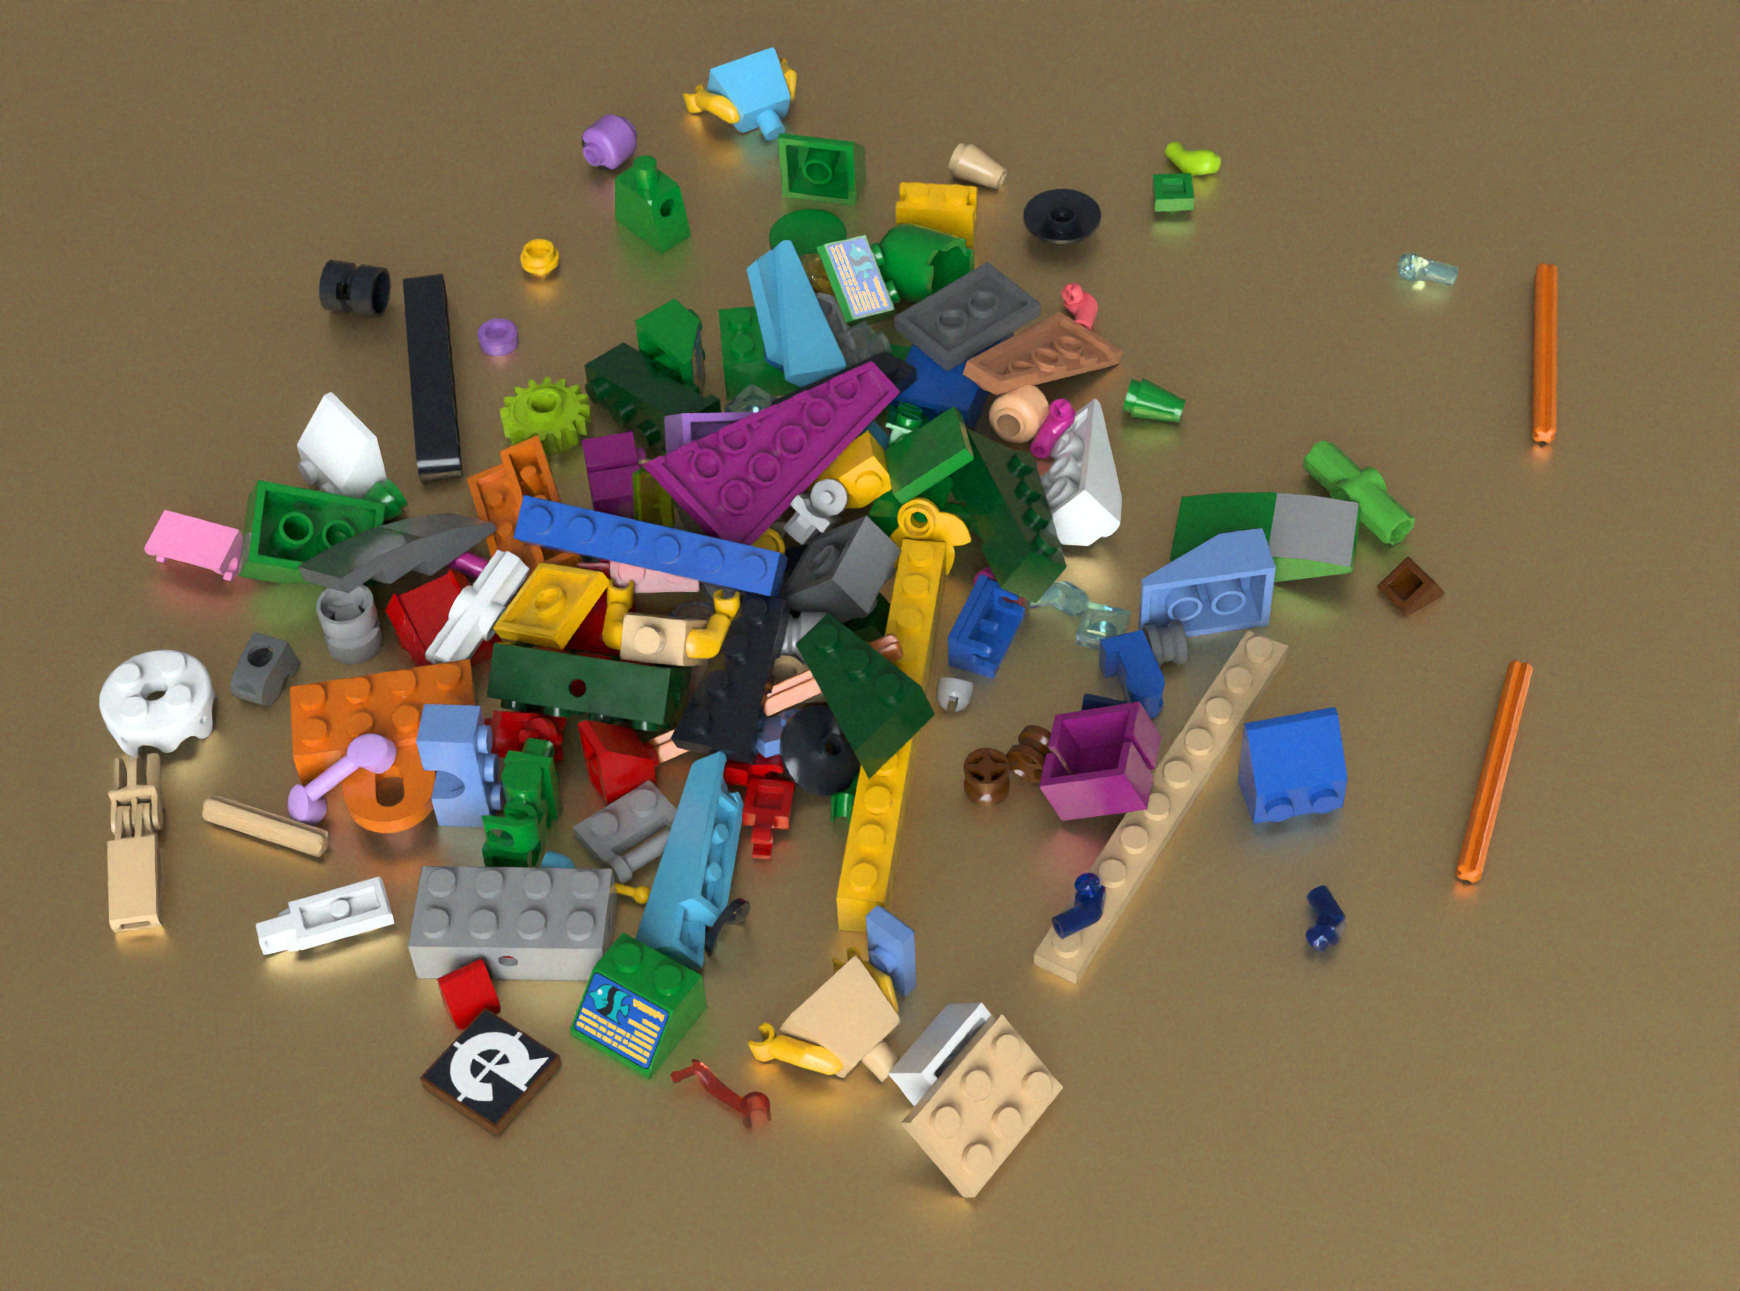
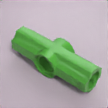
M1326 440L1313 445L1311 451L1304 457L1303 468L1329 491L1330 498L1359 503L1361 507L1360 521L1385 544L1389 543L1392 547L1404 541L1406 535L1414 528L1415 517L1387 493L1384 479L1373 467L1359 468L1333 443H1328Z

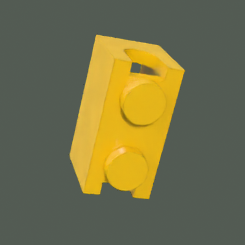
M900 182V201L896 202L895 207L896 225L901 223H918L966 239V247H974L978 223L977 186Z

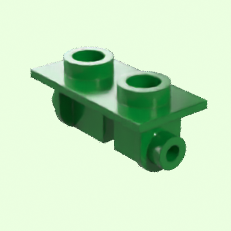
M900 402L898 406L889 404L885 427L890 428L888 448L927 424L929 416L923 415V410L913 404Z

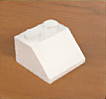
M332 392L324 395L297 443L301 462L298 463V469L303 479L309 485L315 483L321 492L361 499L376 481L382 483L387 479L377 437Z
M982 1002L947 1004L889 1071V1076L914 1106L991 1016Z

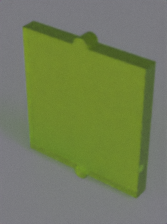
M644 467L633 472L634 519L669 528L675 526L673 497Z

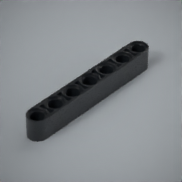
M441 273L404 278L403 291L415 451L420 481L422 483L463 477L448 301L444 277Z

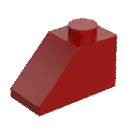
M584 720L578 723L588 780L605 806L613 803L648 780L657 787L655 769L660 766L658 757L649 742L642 744L633 729L591 720Z

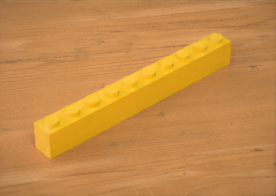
M903 539L885 636L894 634L903 650V657L892 662V664L918 683L927 696L947 578L946 543ZM921 729L870 779L862 765L860 767L836 897L839 930L867 933L866 915L877 905L890 912Z

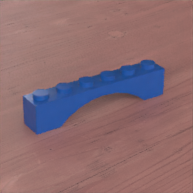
M523 495L513 537L523 543L644 568L746 594L748 592L779 598L788 557L780 552Z

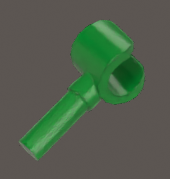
M859 772L846 791L836 792L831 795V822H834L838 817H848V825H850Z

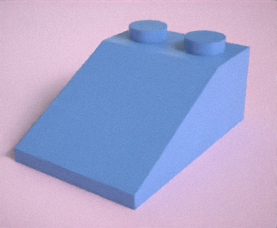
M1263 528L1218 534L1141 579L1138 630H1142L1143 626L1147 624L1164 627L1173 620H1180L1182 622L1186 637L1268 626L1276 566Z

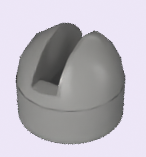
M938 678L936 689L938 704L944 710H947L948 701L956 702L955 712L964 710L970 703L974 684L956 678Z

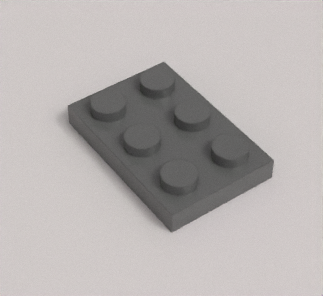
M986 262L894 317V325L899 333L948 372L1040 316L1041 303L990 263Z

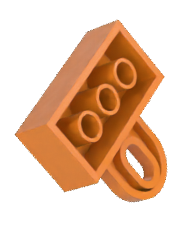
M470 659L290 686L293 759L301 784L306 786L345 756L349 744L355 738L367 733L378 734L390 739L394 743L396 748L395 760L392 766L383 773L377 774L359 767L337 784L343 785V796L350 816L361 827L379 833L403 831L423 821L434 808L431 797L435 788L437 771L423 770L416 743L424 704L479 706L478 691ZM391 777L402 779L404 785L402 801L390 807L380 805L378 795L380 783Z

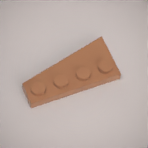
M1058 312L967 360L963 375L976 382L981 389L998 395L1014 391L1026 385L1034 386L1118 365L1123 350L1061 312Z

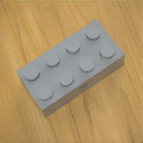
M422 866L408 942V949L417 978L438 979L467 964L482 959L491 980L588 981L593 967L612 946L614 940L618 898L612 869Z

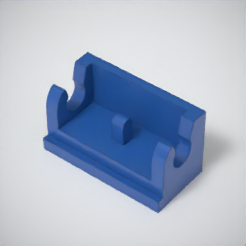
M980 574L948 636V665L994 679L1025 617L1024 607L1016 603H1009L1002 597L1018 600L1020 596L1000 588L998 582L989 580L988 576Z

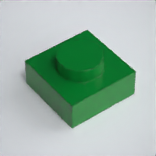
M1191 173L1153 174L1152 190L1155 211L1174 212L1194 209Z

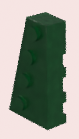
M624 342L584 365L587 379L585 390L590 400L596 405L601 404L610 412L613 420L619 426H625L632 431L642 447L645 449L650 448L658 456L666 454L664 416L681 413H721L719 398L712 394L705 398L699 395L701 393L699 386L690 381L683 385L677 381L675 372L667 367L658 371L653 359Z
M966 428L974 459L950 474L955 482L950 490L955 500L960 503L964 501L971 513L966 521L971 531L975 532L985 541L980 549L1000 588L1037 603L1067 567L1061 549V542L1058 539L1053 516L1045 495V489L1038 472L1037 462L1030 454L1023 450H1012Z

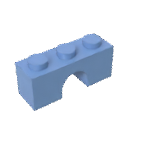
M424 704L416 743L423 770L437 771L431 800L438 826L483 828L481 815L495 816L496 810H503L505 804L503 784L498 782L499 758L497 754L491 753V725H485L481 706Z

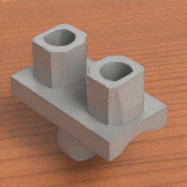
M835 479L819 481L814 485L811 493L799 494L789 504L796 510V513L783 529L797 542L804 545L820 533L837 528L843 522V519L838 514L848 504L847 489L841 482Z

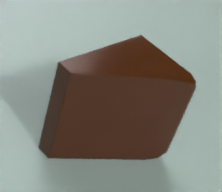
M1409 556L1376 586L1406 616L1439 599L1445 593Z

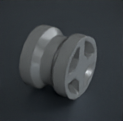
M1180 620L1170 621L1164 627H1157L1154 624L1143 626V632L1159 668L1164 662L1172 661L1176 665L1187 663V640L1183 624Z

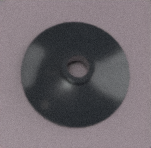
M1053 189L1034 196L1026 204L1023 220L1027 230L1038 239L1055 244H1070L1090 237L1098 229L1101 222V210L1094 199L1082 192L1071 189Z
M826 705L808 706L792 715L785 724L780 738V757L789 778L799 788L816 796H831L833 793L848 789L856 774L860 772L861 763L830 707ZM827 740L833 748V755L829 754L825 748Z

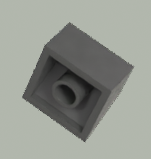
M864 516L811 538L779 598L785 599L790 609L799 612L827 611V613L831 614L841 623L855 618H865L877 606L878 600L876 597L882 586L892 577L895 571L893 565L901 549L869 517Z

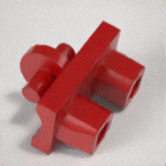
M493 710L492 718L484 719L485 725H491L492 728L491 753L497 754L500 758H505L508 750L521 752L526 739L534 738L552 742L555 750L553 760L562 761V730L566 725L567 717Z

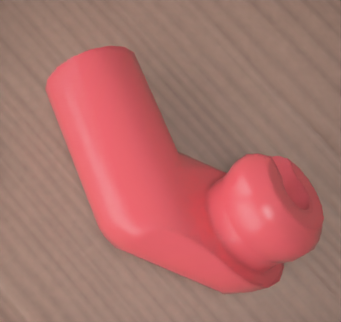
M1070 283L1061 291V296L1064 299L1063 305L1075 317V322L1091 331L1097 316L1098 304L1090 294L1082 291V287L1079 284Z

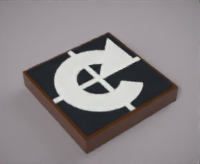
M484 1008L420 1077V1080L425 1089L496 1136H499L561 1067L562 1061L560 1055L487 1008Z

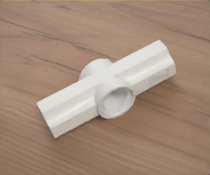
M497 550L473 586L467 585L456 598L448 615L449 620L428 647L425 659L432 665L471 659L483 640L489 641L496 633L493 627L507 609L508 604L517 594L521 585L526 581L530 568L519 557L509 551Z

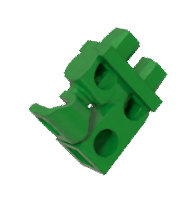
M528 738L521 752L508 750L504 759L505 768L501 775L506 799L504 806L505 818L481 815L486 837L482 848L485 867L538 868L552 831L551 819L559 820L562 812L558 788L560 778L559 773L555 771L553 760L555 750L552 742ZM491 829L503 830L501 836L495 835Z

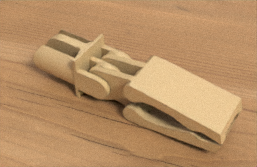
M157 753L147 754V778L140 755L128 757L127 771L122 758L114 759V790L108 791L111 799V828L114 839H108L107 862L109 923L115 933L163 926L164 850L159 848L157 830L163 828V812H165V807L160 798L161 761L160 755Z

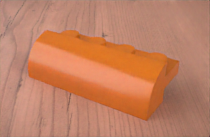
M538 435L499 451L503 463L466 478L479 519L493 522L497 529L485 538L491 558L497 550L509 551L516 555L530 568L526 581L540 562L577 568L578 562H583L581 555L534 546L513 538L523 495L563 504ZM525 582L521 585V587L519 588V590L517 591V593H518V592L520 591V589L523 587V585L525 584Z

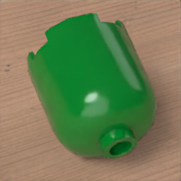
M901 223L890 229L879 243L886 265L879 268L885 282L893 280L901 299L917 304L973 271L975 267L974 251L966 247V239L918 223Z

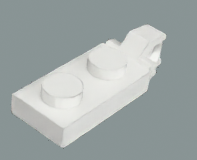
M375 877L288 902L289 908L278 913L279 917L259 922L255 925L263 954L266 955L286 950L292 952L308 949L394 924V919L382 878Z

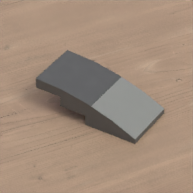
M449 512L411 517L372 528L337 543L302 563L298 568L307 582L350 593L369 579L392 584L409 571L432 576L497 529L493 522Z

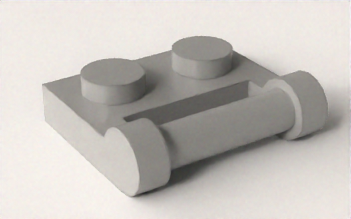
M648 780L573 827L575 838L602 869H612L615 883L624 884L633 878L632 873L663 854L677 809ZM668 828L627 855L620 856L661 829Z

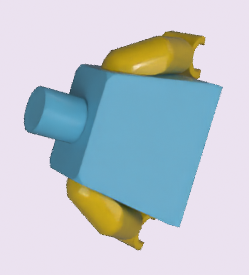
M774 47L710 69L707 91H704V87L699 84L695 87V94L685 92L683 97L688 112L699 113L706 110L725 122L733 124L739 132L743 133L759 127L765 139L771 141L777 139L779 133L785 132V127L780 119L787 116L789 105L795 99L798 76L796 71L787 65L785 57L780 58L779 63Z

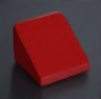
M478 959L437 979L444 1006L456 1029L459 1031L466 1029L484 1008H487L494 1014H498L501 1011L499 999L482 959Z

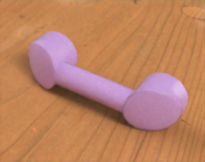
M367 733L355 738L349 744L347 754L306 786L298 784L291 789L288 797V811L291 819L311 826L317 825L324 818L327 810V801L324 794L359 767L377 774L387 771L392 766L396 757L394 743L390 739L374 733Z

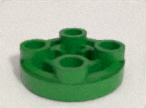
M802 209L790 212L779 218L773 224L769 233L770 250L774 249L783 240L792 241L804 270L812 276L827 274L816 247L847 239V231L843 222L837 216L818 209Z

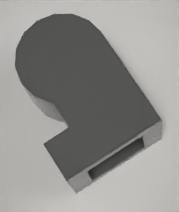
M253 632L232 675L231 693L236 698L266 707L275 703L281 693L286 676L293 678L301 664L287 641Z

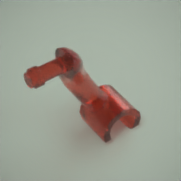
M697 1059L691 1060L692 1066L679 1071H673L670 1074L673 1084L696 1075L702 1086L712 1096L741 1113L742 1122L746 1128H752L749 1115L752 1111L760 1110L766 1114L768 1120L772 1118L769 1098L765 1094L750 1092L741 1097L723 1084L705 1064Z

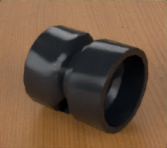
M332 259L326 263L319 285V298L325 310L345 313L353 310L358 315L380 318L387 309L391 292V279L387 268L365 264L357 267L355 263Z

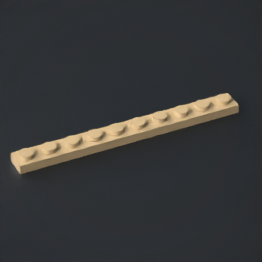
M1249 629L1247 630L1152 775L1154 777L1147 810L1126 813L1034 952V965L1077 984L1285 662L1289 646Z

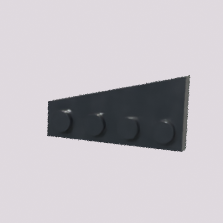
M747 592L731 622L719 653L712 658L671 736L677 748L707 755L721 751L729 760L755 765L758 750L755 747L758 732H763L766 720L764 706L767 694L772 693L775 681L772 673L775 659L781 656L791 609L785 599Z

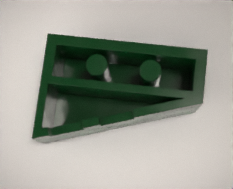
M827 613L796 643L799 652L869 779L935 715L922 687L831 614Z

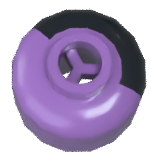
M606 114L584 130L581 137L583 155L591 165L597 166L602 170L611 171L634 155L637 148V132L628 119L614 114Z

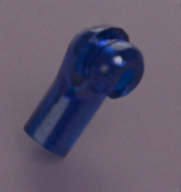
M1094 873L1080 875L1074 884L1077 890L1074 906L1052 917L1053 927L1061 939H1065L1097 923L1101 919L1107 895L1106 889L1101 885L1098 875Z
M1325 885L1314 888L1307 895V900L1318 917L1315 920L1316 925L1306 931L1305 937L1313 949L1318 952L1325 951L1329 945L1335 946L1338 944L1347 926L1345 914Z

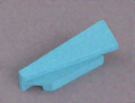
M783 240L774 249L754 261L747 268V273L767 359L784 366L785 380L803 388L845 369L846 361L792 241Z
M721 751L699 759L691 765L635 938L692 970L703 968L705 925L712 927L727 907L742 824L744 804L739 791L730 793L723 777L727 758Z

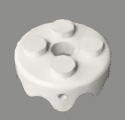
M161 649L133 656L111 672L102 686L99 708L108 731L115 738L121 749L129 756L138 755L142 745L153 746L162 752L170 753L190 736L205 739L210 735L213 727L212 705L213 701L217 699V694L207 668L197 658L185 652ZM165 691V695L158 700H146L153 692Z

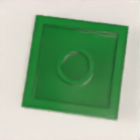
M955 406L884 451L893 495L901 505L974 459L963 416Z

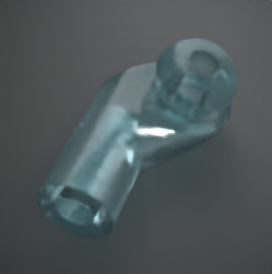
M1411 252L1405 253L1400 257L1397 267L1400 276L1407 281H1434L1449 286L1454 284L1458 274L1456 266L1419 257Z
M1062 581L1053 583L1037 603L1027 600L1029 608L1051 605L1069 616L1078 617L1088 610L1089 598L1084 591L1072 583Z

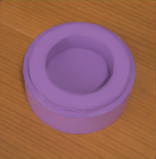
M503 318L491 319L482 324L478 330L480 348L488 355L502 356L509 354L519 344L517 327L510 320Z

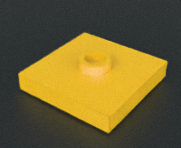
M540 562L493 629L503 639L563 650L610 581L603 572Z

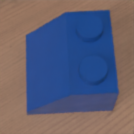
M1335 707L1244 723L1238 783L1253 824L1266 821L1280 822L1293 816L1309 813L1322 814L1343 807L1348 778L1339 718Z

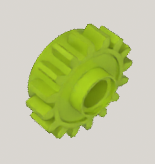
M545 377L543 384L537 385L531 379L528 380L529 388L523 389L516 386L514 388L515 397L505 396V407L500 408L504 436L505 438L511 437L512 446L538 435L545 454L554 455L564 452L574 445L576 446L579 444L578 441L581 436L588 434L587 424L592 423L590 405L587 394H581L578 384L568 388L567 381L564 378L559 380L557 384H552L550 377Z

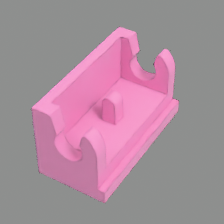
M164 510L144 550L148 555H157L156 561L166 563L171 558L214 570L218 574L223 575L224 573V580L233 581L239 572L243 535L239 529Z

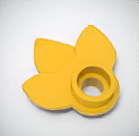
M920 497L913 498L901 506L897 517L899 527L889 537L900 549L903 539L946 543L947 575L955 560V546L965 545L971 541L969 529L960 517L952 513L941 512L932 501ZM913 513H923L927 517V521L924 523L916 521ZM899 556L896 562L894 563L896 569L898 567Z

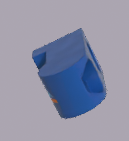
M1143 629L1101 639L1099 667L1104 678L1117 676L1124 692V701L1128 703L1140 702L1150 719L1157 717L1163 708L1162 695L1165 681Z

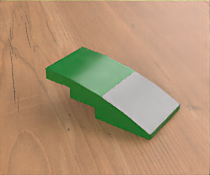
M1272 492L1215 493L1181 497L1170 561H1174L1218 534L1263 528L1276 566L1274 582L1353 573L1361 507L1356 502L1312 495Z

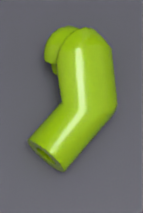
M1178 141L1171 142L1165 149V155L1182 173H1191V176L1214 174L1221 166L1220 157L1211 150L1188 151Z

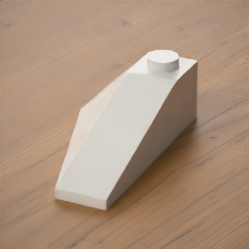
M1093 399L1076 412L1074 423L1055 442L1050 454L1055 462L1050 467L1048 473L1040 477L1045 489L1049 509L1053 516L1058 539L1064 545L1089 546L1100 537L1106 538L1116 531L1121 522V490L1101 403Z

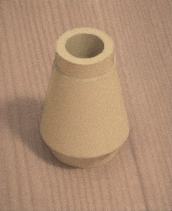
M960 143L953 152L948 165V170L955 173V178L992 187L996 190L1002 186L1007 175L1006 168L1002 167L972 143L969 145Z

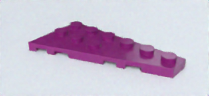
M870 361L810 390L796 394L779 404H774L727 425L699 440H694L670 453L656 457L646 462L643 467L710 537L751 546L790 506L789 504L794 498L808 488L900 391Z

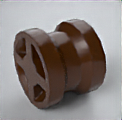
M1036 725L1025 726L1018 736L1019 744L1013 745L1006 754L1010 770L1013 774L1029 783H1040L1046 754L1052 753L1048 747L1051 736L1050 731Z
M981 748L970 753L965 759L964 791L966 797L971 802L979 806L989 807L998 805L1009 795L1010 764L1003 752L993 748Z

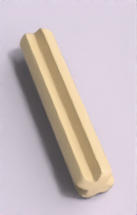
M212 795L203 803L202 817L206 821L316 857L321 856L329 848L330 834L326 830L218 795Z

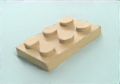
M1003 1014L991 1015L903 1119L901 1124L963 1197H975L1060 1093L1063 1086Z

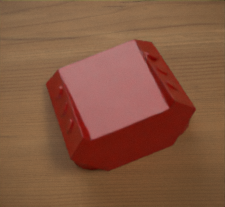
M451 568L446 575L401 595L394 593L385 609L393 624L397 642L402 649L409 652L415 667L432 665L425 659V653L449 620L448 615L456 598L467 585H470L464 574ZM497 633L489 641L483 640L470 659L472 667L492 658L494 643L502 642Z

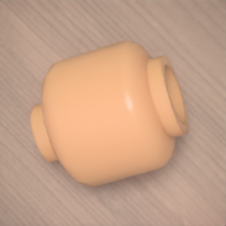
M1026 385L1014 391L999 394L989 410V422L994 432L1000 438L1010 443L1020 444L1027 442L1037 434L1049 415V404L1045 395L1037 387Z

